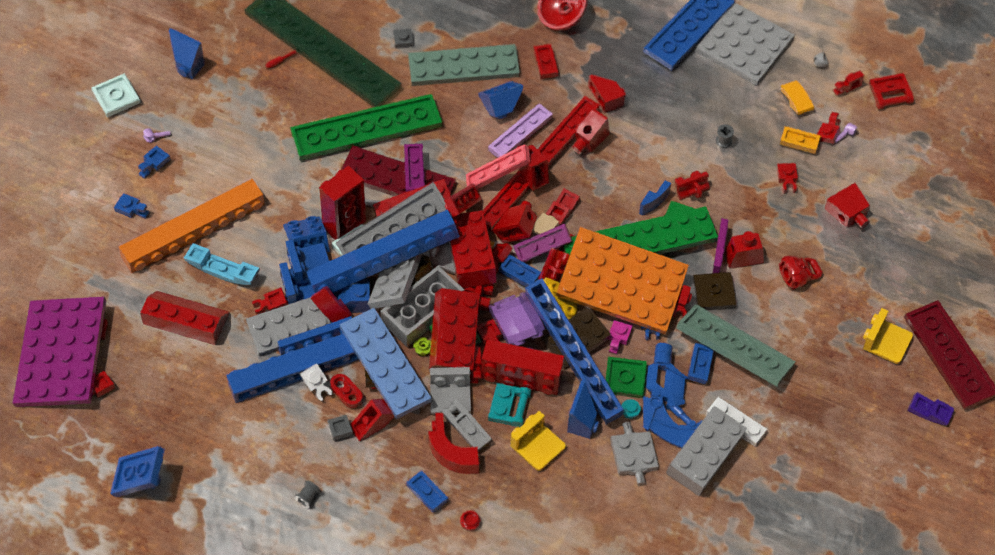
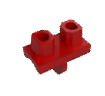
M697 170L691 173L690 178H676L675 187L679 200L695 195L696 198H701L702 192L710 189L708 183L709 174L706 171L700 173Z
M551 248L539 279L547 277L559 282L570 254Z
M494 283L476 286V289H474V286L463 288L466 292L479 293L478 311H489L488 306H490L491 298L482 297V294L492 295Z

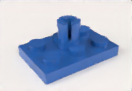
M157 446L120 457L110 494L114 497H119L148 488L155 489V486H158L161 481L159 472L163 463L165 449Z

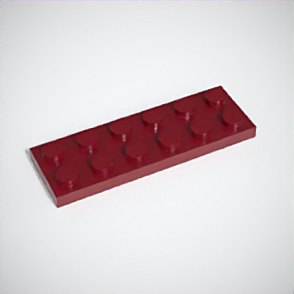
M352 146L341 169L349 165L364 179V187L391 196H397L406 192L405 162ZM424 169V185L444 179L451 195L456 184L455 178Z
M939 300L905 314L904 319L964 410L995 398L994 382Z

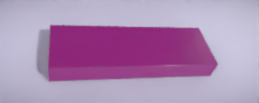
M404 144L406 192L425 186L423 144Z
M721 218L712 273H720L728 219Z
M562 224L513 247L518 259L522 262H527L550 252L551 248L557 249L573 241L567 225Z

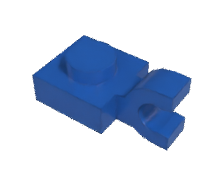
M155 146L143 156L145 162L138 165V168L141 170L139 175L145 179L150 174L152 168L158 171L170 160V155L158 146Z
M124 193L114 206L115 212L130 218L133 214L144 219L149 215V211L146 210V204L140 203L139 199Z

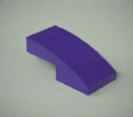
M916 392L907 411L931 422L947 426L954 408L939 399L932 401Z

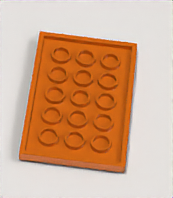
M580 227L556 296L666 334L689 265Z

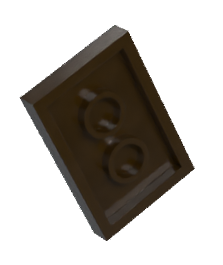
M588 307L568 320L588 353L612 337L608 329ZM550 333L541 338L542 343L550 353L563 355ZM564 358L563 369L565 370L569 367V364Z

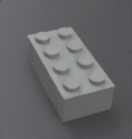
M439 266L410 287L405 303L386 306L381 310V319L385 326L406 347L430 330L429 326L433 324L435 293L438 290L446 288L464 291Z
M713 406L671 462L666 474L700 496L743 438L747 428L716 406Z

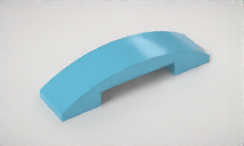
M194 243L184 256L186 262L199 270L236 284L251 285L260 271L259 267L242 262L240 265L213 255L209 249Z

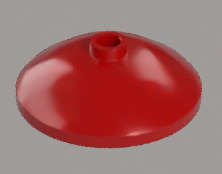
M539 0L537 7L538 16L546 27L558 31L566 30L580 21L586 11L588 1Z

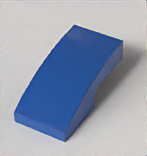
M665 180L657 193L649 190L640 203L639 214L645 215L662 204L670 194L671 183Z

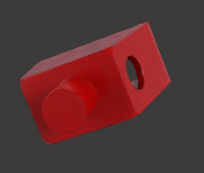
M593 108L575 132L576 142L572 149L578 154H581L584 149L593 152L610 135L608 118Z
M529 145L530 163L518 168V171L532 191L549 184L548 160L534 145Z
M856 183L827 198L824 209L845 227L857 223L863 229L870 223L866 217L870 205Z
M522 201L521 205L508 208L497 222L493 232L502 243L530 237L537 220L536 214L531 209L532 204L530 202Z
M746 231L743 235L731 237L724 252L729 269L764 263L763 247L758 233Z

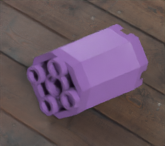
M525 292L519 293V297L512 295L495 302L494 305L488 306L507 344L518 346L525 343L526 338L532 337L534 339L543 335L542 331L545 329L543 323Z

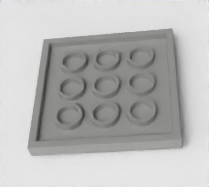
M734 3L696 47V53L757 86L793 41L794 34Z

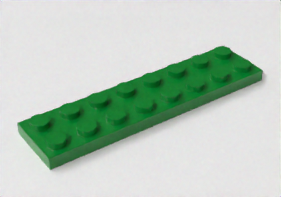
M428 94L290 127L299 160L350 149L352 146L359 147L442 127V120L433 95Z
M706 206L595 231L596 233L656 254H664L718 241V235ZM577 236L571 237L573 242L562 246L564 252L571 254Z

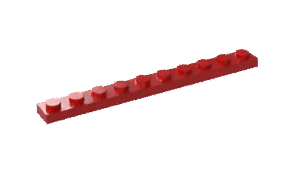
M584 96L540 145L538 150L547 158L548 166L576 136L577 128L592 109L599 110L600 104ZM519 171L483 209L486 226L489 231L493 230L505 211L513 207L530 188Z

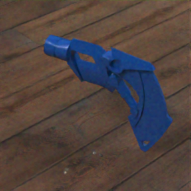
M658 343L655 345L654 363L648 365L646 388L651 395L650 398L643 396V427L647 432L651 430L666 442L683 448L703 420L696 423L680 408V406L685 404L683 398L687 376L682 374L671 363L673 347L667 343ZM658 369L666 372L664 388L656 383ZM663 401L667 402V410L672 411L687 425L676 424L666 412Z

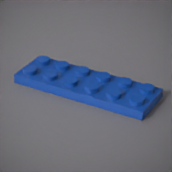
M689 0L644 47L643 52L673 70L715 26L724 13L735 3V0Z

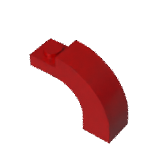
M435 413V420L431 421L432 431H428L429 447L435 459L442 466L453 472L479 474L478 447H459L452 444L446 438L444 432L443 413Z

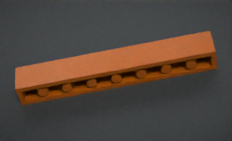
M250 179L119 246L121 258L131 273L142 270L145 266L161 260L162 257L175 253L180 248L194 243L197 239L208 236L213 231L227 226L230 222L241 219L246 214L260 209L265 205L264 195L254 180Z

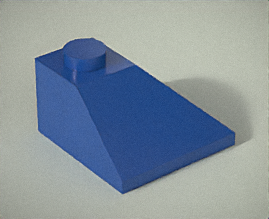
M170 28L169 35L177 72L181 76L193 80L205 65L202 44Z
M509 81L482 91L478 95L489 115L501 119L506 117L507 113L513 111L523 90V85Z
M370 278L362 279L333 292L337 300L341 298L351 313H364L370 310L368 305L370 299Z
M581 380L569 412L567 432L590 439L592 432L596 433L599 422L596 421L597 412L586 382Z

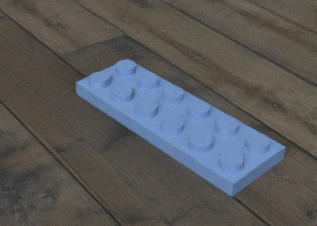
M375 308L340 324L342 333L396 419L431 402L429 393Z

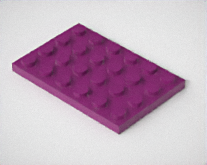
M105 297L30 301L13 397V405L15 407L91 403L107 301Z

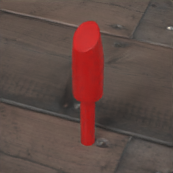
M294 50L282 57L278 56L266 63V69L282 63L284 59L296 54V51Z

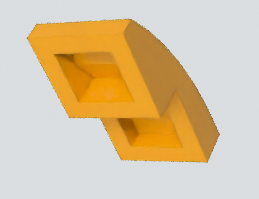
M797 80L781 85V92L789 99L790 107L798 115L814 110L810 97Z

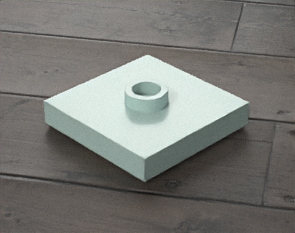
M125 73L91 87L94 96L107 117L141 103Z

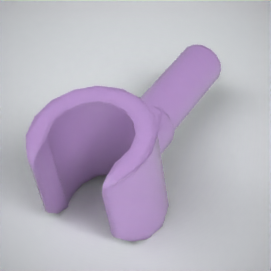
M848 123L844 131L837 137L835 143L847 134L854 136L857 126Z
M150 128L143 131L145 134L143 137L148 143H152L159 137L170 136V131L153 133Z

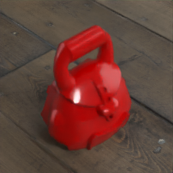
M788 255L784 256L779 263L780 273L785 283L792 290L805 286L810 280L821 278L823 274L817 260L813 258H799Z

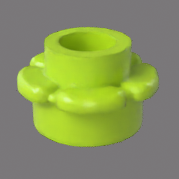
M424 337L419 338L418 341L416 340L413 345L415 352L420 356H427L430 353L431 341Z

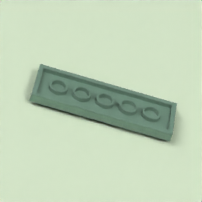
M515 44L408 53L412 86L516 78L520 75Z
M697 304L678 322L676 327L684 334L689 335L775 386L781 383L796 362Z

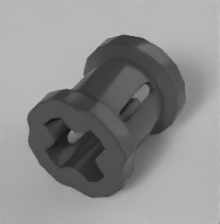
M727 124L719 126L716 144L720 148H728L732 144L734 130Z
M306 480L303 489L294 497L299 504L309 508L311 500L321 490L316 484Z

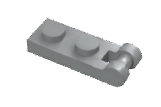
M454 399L448 408L444 407L440 411L443 413V417L451 423L471 447H478V451L492 440L457 399ZM457 410L460 414L454 417L453 413Z

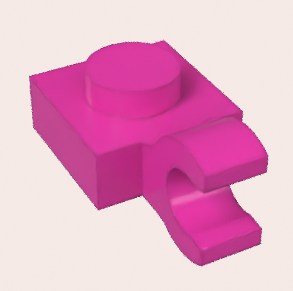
M616 320L613 321L610 329L612 337L608 339L611 340L610 353L617 354L620 344H627L632 331V325Z

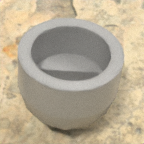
M824 52L815 55L813 59L815 66H828L827 56Z

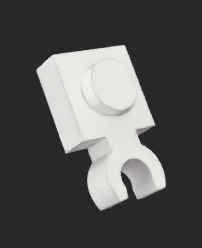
M317 363L300 373L310 391L316 389V397L320 401L323 400L321 397L323 390H326L328 395L332 394L330 388L323 385L328 380Z

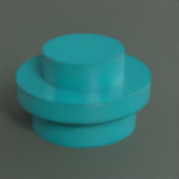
M628 399L621 405L624 409L623 415L626 418H635L640 413L641 407L636 400Z

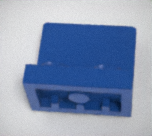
M310 216L304 220H292L287 224H283L288 241L293 240L295 247L304 248L324 243L326 252H330L327 233L320 216Z
M293 240L285 241L286 252L296 285L310 282L306 271L329 262L324 243L299 248L298 246L295 247Z
M287 262L279 264L280 276L288 304L310 298L315 294L311 282L296 285L293 270L288 269Z

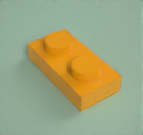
M785 126L780 145L815 154L820 135Z

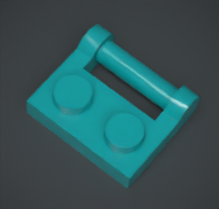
M497 383L488 421L521 427L524 423L523 415L527 399L531 396V389ZM514 397H520L514 417H511L510 412Z

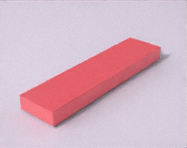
M524 144L466 174L467 186L474 183L476 189H479L530 163L529 147Z

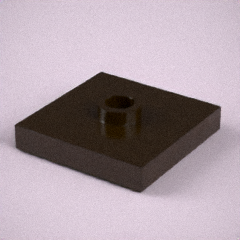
M731 272L693 275L698 306L705 310L736 308L737 304Z

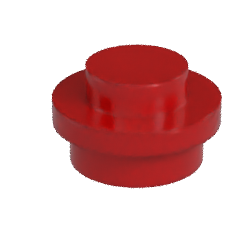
M465 511L460 517V524L466 530H475L480 525V516L475 511Z

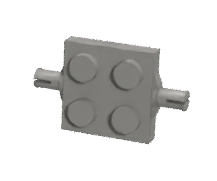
M625 422L622 424L625 434L611 436L610 438L618 475H635L637 485L643 486L646 484L643 474L648 471H657L659 467L650 431L635 433L632 431L631 422Z

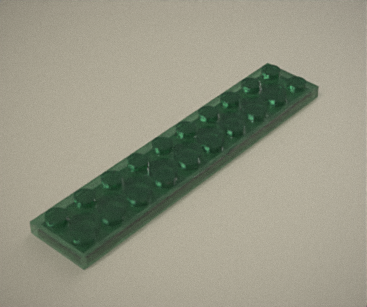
M255 0L244 9L247 16L373 107L384 104L401 88V82L286 0Z

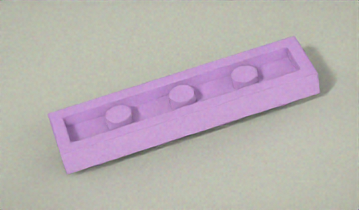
M539 103L488 146V150L497 158L507 154L520 146L551 120L553 114Z

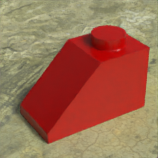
M596 75L589 76L588 87L604 113L624 106L626 93L616 81Z
M371 399L350 426L357 439L362 441L385 428L395 416L384 399Z

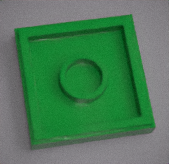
M608 356L605 380L614 395L643 399L647 361Z

